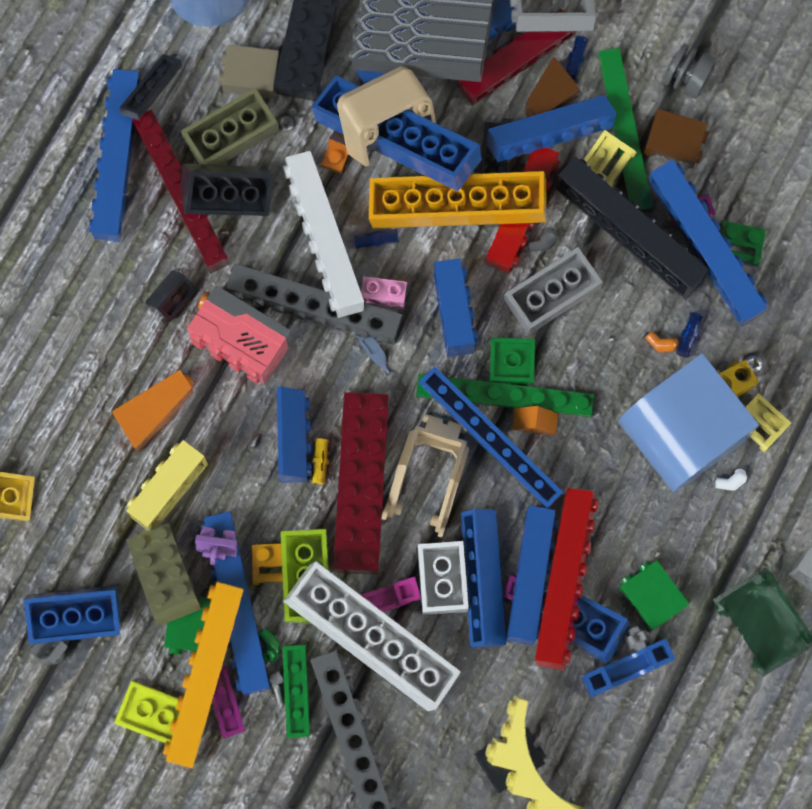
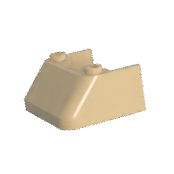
M400 66L343 94L338 100L337 108L347 153L366 167L370 165L366 146L372 144L377 139L379 133L377 124L411 107L413 113L436 123L432 100L412 70L405 66Z

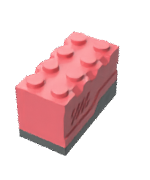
M215 285L211 293L205 292L198 302L199 311L187 327L189 338L192 340L191 343L200 350L207 348L211 352L210 355L218 361L225 359L229 363L228 366L239 373L243 370L248 374L247 378L256 384L261 382L265 385L293 342L291 330Z

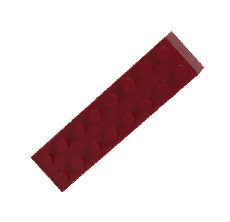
M344 392L333 562L334 573L379 575L389 394Z

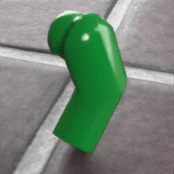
M265 628L259 634V637L266 643L263 658L267 662H274L279 656L280 642L268 628Z

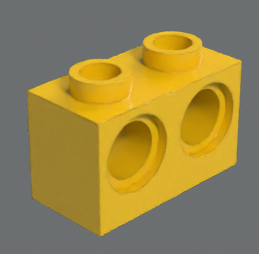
M746 359L742 362L736 360L726 366L728 369L721 373L717 370L718 374L737 397L755 388L759 383ZM741 372L744 374L745 380H737L735 373Z

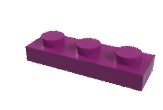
M222 666L212 703L223 739L246 731L227 667Z

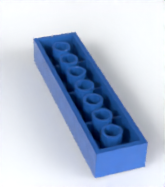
M336 75L311 106L316 122L343 135L337 103L343 94L359 86ZM405 110L377 124L378 137L375 142L367 146L456 191L460 190L482 160L479 144L409 110Z
M672 159L650 173L649 183L696 257L706 263L709 269L707 273L742 327L764 314L767 309V299L762 292L758 293L754 287L756 283L750 273L746 275L742 269L744 264L738 255L734 256L730 250L732 248L730 241L726 236H721L718 231L720 226L716 219H711L707 214L709 209L702 199L698 200L695 195L697 190L691 181L687 182L684 178L685 171L681 164H676Z

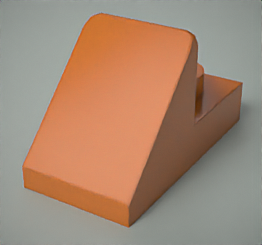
M333 131L328 139L329 145L321 167L342 174L349 154L347 153L344 135Z

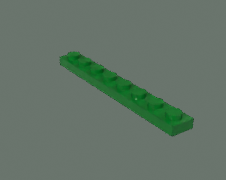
M418 374L416 397L433 399L419 385V381L425 375ZM446 377L473 404L513 409L540 406L558 414L590 418L592 416L594 394Z

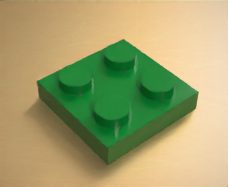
M491 338L489 382L534 384L535 339Z

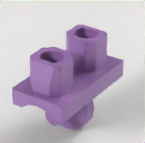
M203 527L200 535H196V551L203 552V557L211 558V565H216L217 559L225 560L226 556H237L235 531L226 530L223 532L222 538L214 537L215 530L213 528Z

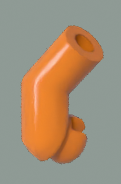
M654 331L645 337L653 348L660 353L673 352L679 345L676 338L660 339Z

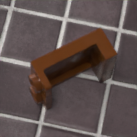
M657 109L643 155L652 157L653 153L688 163L690 164L689 168L693 169L695 163L700 164L703 155L700 147L702 143L706 144L709 132L705 131L707 123Z

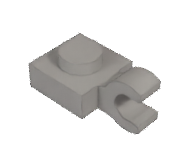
M638 627L627 631L628 636L625 639L631 650L634 649L635 652H638L646 647L644 641L647 638L643 631L640 632Z

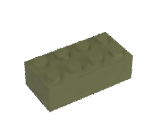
M256 88L181 130L183 140L198 164L222 165L279 132L278 122Z
M169 523L126 540L151 613L158 627L201 610Z

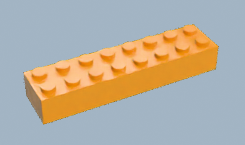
M544 171L471 174L459 191L427 176L370 178L369 221L373 228L546 222Z

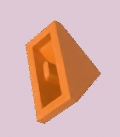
M540 406L514 408L512 430L556 436L558 413Z

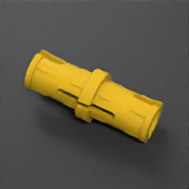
M315 439L314 458L311 461L313 464L311 483L326 484V468L329 465V459H327L328 439Z

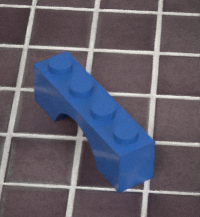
M663 639L623 659L583 675L581 680L589 698H593L669 664L676 659L667 640Z

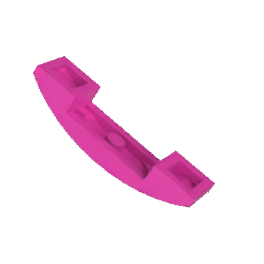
M415 577L361 595L382 612L421 599Z

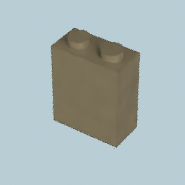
M228 45L227 52H223L222 64L225 65L224 72L220 71L219 84L222 85L223 92L243 95L256 88L261 97L274 99V83L280 61L279 51Z

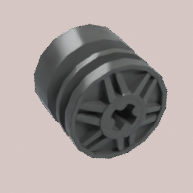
M684 43L675 52L667 67L664 84L669 86L672 79L676 78L673 88L677 89L684 82L686 83L684 94L697 99L717 59L704 53L697 61L694 59L697 49L693 48L689 56L685 54L689 45Z

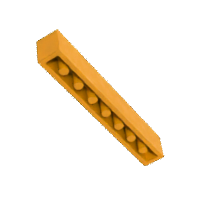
M216 581L215 586H210L207 598L211 599L209 608L204 607L201 620L205 621L203 630L198 629L195 638V643H198L197 651L191 652L188 665L192 666L190 675L185 674L182 687L186 688L183 697L179 696L175 708L179 710L177 719H172L169 732L173 733L171 742L166 741L163 755H167L166 762L193 769L243 588Z

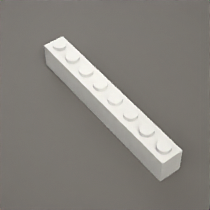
M311 151L285 157L286 166H283L284 176L286 179H290L291 185H289L291 196L296 197L298 202L296 203L297 213L299 216H303L304 222H302L305 235L309 234L310 236L309 247L311 253H316L318 259L315 260L316 267L319 273H323L324 279H322L325 292L329 291L330 293L329 304L331 310L336 311L338 318L364 310V300Z

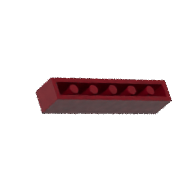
M560 8V9L557 10L556 12H555V11H551V12H549V13H565V12ZM527 31L523 35L518 34L511 39L507 46H500L493 52L491 57L488 59L485 57L481 82L458 80V88L471 105L474 106L575 36L576 31Z

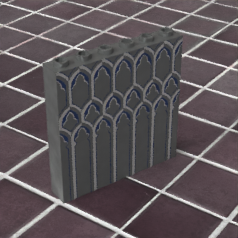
M360 0V7L362 9L361 12L357 13L356 23L358 28L353 32L354 48H350L349 61H352L354 70L388 73L400 66H405L412 70L415 76L481 82L496 0Z

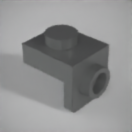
M62 641L33 644L29 651L44 665H54V663L58 664L64 658V651L68 647Z

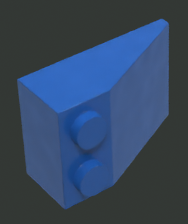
M582 595L581 598H578L577 602L579 616L577 620H574L573 624L575 638L570 643L608 665L630 628V624L627 618Z

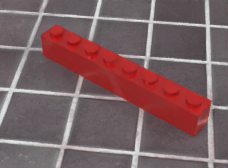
M567 488L534 660L538 667L565 670L566 664H569L571 660L569 646L570 641L573 642L575 638L573 624L574 620H577L579 616L577 602L578 598H581L583 594L581 580L582 576H586L587 563H585L586 555L590 554L591 550L589 536L590 533L593 534L595 528V520L592 519L594 512L598 511L599 500L596 499L594 492L590 490Z

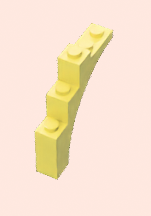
M514 695L513 701L510 700L508 703L507 714L509 716L507 723H504L501 729V736L503 738L502 740L493 738L492 743L488 744L486 749L487 760L492 765L512 770V773L509 772L506 779L507 789L512 794L532 799V801L528 802L526 809H586L570 803L553 793L536 772L529 756L525 738V716L528 701L523 697Z

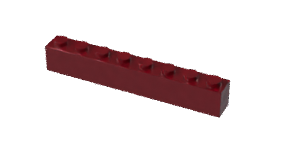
M152 109L146 111L140 120L132 118L134 126L209 273L211 274L230 265L228 257L206 214L184 213L181 192L182 168Z

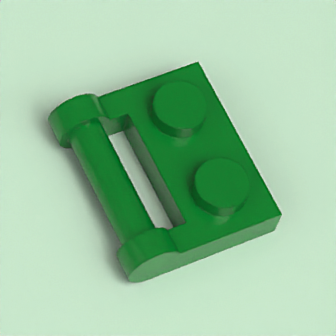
M723 221L720 233L722 237L726 236L732 246L755 251L754 255L731 250L734 256L738 255L743 262L752 263V266L759 267L766 229Z

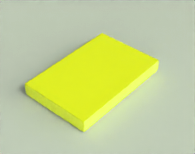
M131 680L114 723L161 742H171L173 733L169 732L172 719H177L179 710L175 709L178 698Z

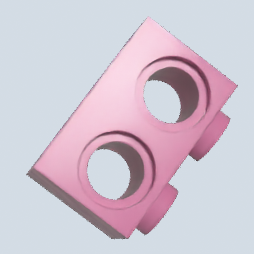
M363 276L361 294L364 303L378 307L404 310L407 282Z

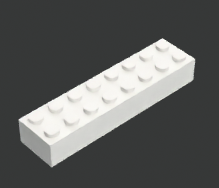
M317 562L308 566L283 601L427 711L437 709L461 673L457 668Z

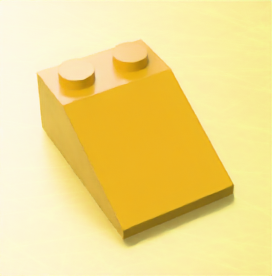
M0 472V519L30 521L35 477Z

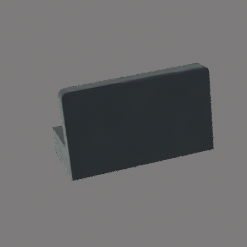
M172 270L145 303L155 309L167 321L171 322L198 288L185 275Z

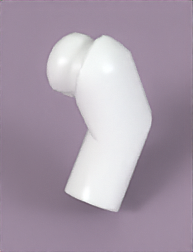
M736 469L734 475L729 479L717 477L715 488L731 491L737 490L747 480L745 470Z

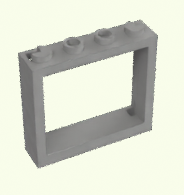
M510 0V7H514V10H512V23H516L517 32L593 31L596 18L594 0H581L583 13H523L521 0Z

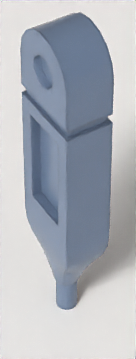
M356 336L372 361L385 369L387 374L391 373L387 366L386 356L374 337L368 336L367 339Z

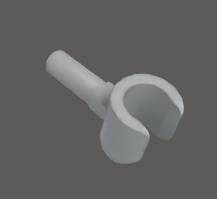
M279 671L270 675L269 680L275 691L278 705L284 703L278 685L283 683L284 680Z

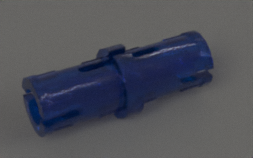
M580 35L575 37L573 49L567 57L569 60L565 71L573 80L577 79L581 63L585 60L584 53L589 41L588 38L586 39V37Z
M396 228L386 231L373 230L372 233L354 235L356 249L396 243L399 242Z
M690 312L685 329L681 332L682 338L676 354L681 357H690L693 344L698 339L699 327L703 320V316Z

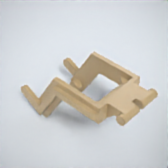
M425 413L423 422L427 423L426 427L416 426L415 430L409 432L381 519L393 518L394 514L401 515L403 505L397 502L414 447L424 444L450 452L456 458L440 516L433 514L430 525L436 527L435 532H438V537H442L469 448L466 445L467 441L458 439L460 433H466V430L459 423L449 420L446 425L443 424V418Z

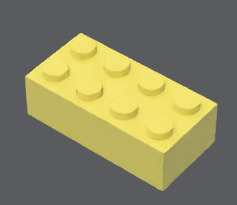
M184 440L172 447L169 452L171 456L166 462L164 460L160 462L155 469L157 473L152 479L148 478L141 487V493L137 497L133 496L127 504L128 509L126 511L130 517L148 531L159 527L208 466L205 456Z

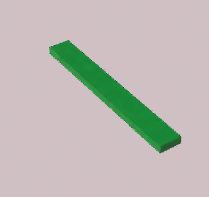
M620 48L598 51L606 96L616 112L613 125L614 136L637 152L634 158L631 157L622 170L627 200L635 202L641 212L652 210V204ZM621 149L618 150L619 159L624 153Z

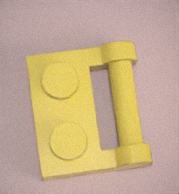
M604 130L584 160L590 165L591 170L596 174H602L606 178L607 183L613 187L615 179L630 158H634L637 152ZM619 149L624 151L609 175L605 176L603 171Z
M759 393L745 407L759 426L770 435L767 440L756 430L750 435V438L760 446L759 449L765 452L788 428L791 422Z

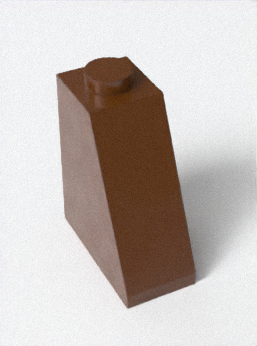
M555 57L550 60L526 101L525 114L527 117L565 107L579 97L580 88Z

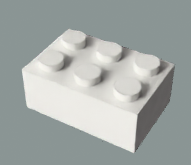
M463 541L418 544L422 615L468 612Z

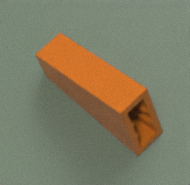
M178 370L111 411L136 452L143 449L194 393L191 387L194 383L188 373L183 375L181 370Z

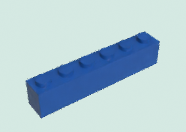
M602 95L488 129L486 144L497 162L509 160L519 155L529 154L539 149L549 148L559 143L569 142L579 137L608 130L614 125L616 112L606 96Z
M530 505L526 510L506 641L533 646L536 639H539L541 626H538L539 617L543 618L545 604H542L543 595L546 596L548 591V582H545L546 574H550L552 564L548 557L549 552L553 553L555 539H551L552 531H556L558 518L554 517L555 510Z
M473 509L462 512L461 523L468 596L470 645L472 648L506 645L496 510Z

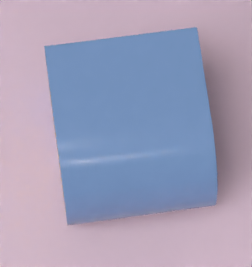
M703 353L651 390L618 420L621 427L673 493L691 483L745 443L759 426Z

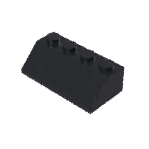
M183 164L181 192L184 213L269 216L274 174L267 167Z

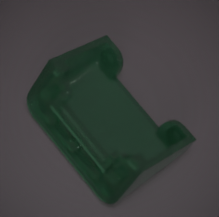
M767 568L757 571L713 599L717 613L720 616L724 615L731 618L754 654L751 665L755 672L761 674L762 677L812 647V634L773 574Z

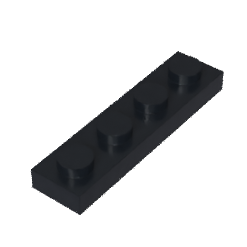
M162 54L120 106V114L140 120L180 70L182 60Z

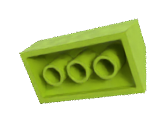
M326 529L281 531L284 600L309 565L317 562L328 570ZM284 603L285 622L312 624Z

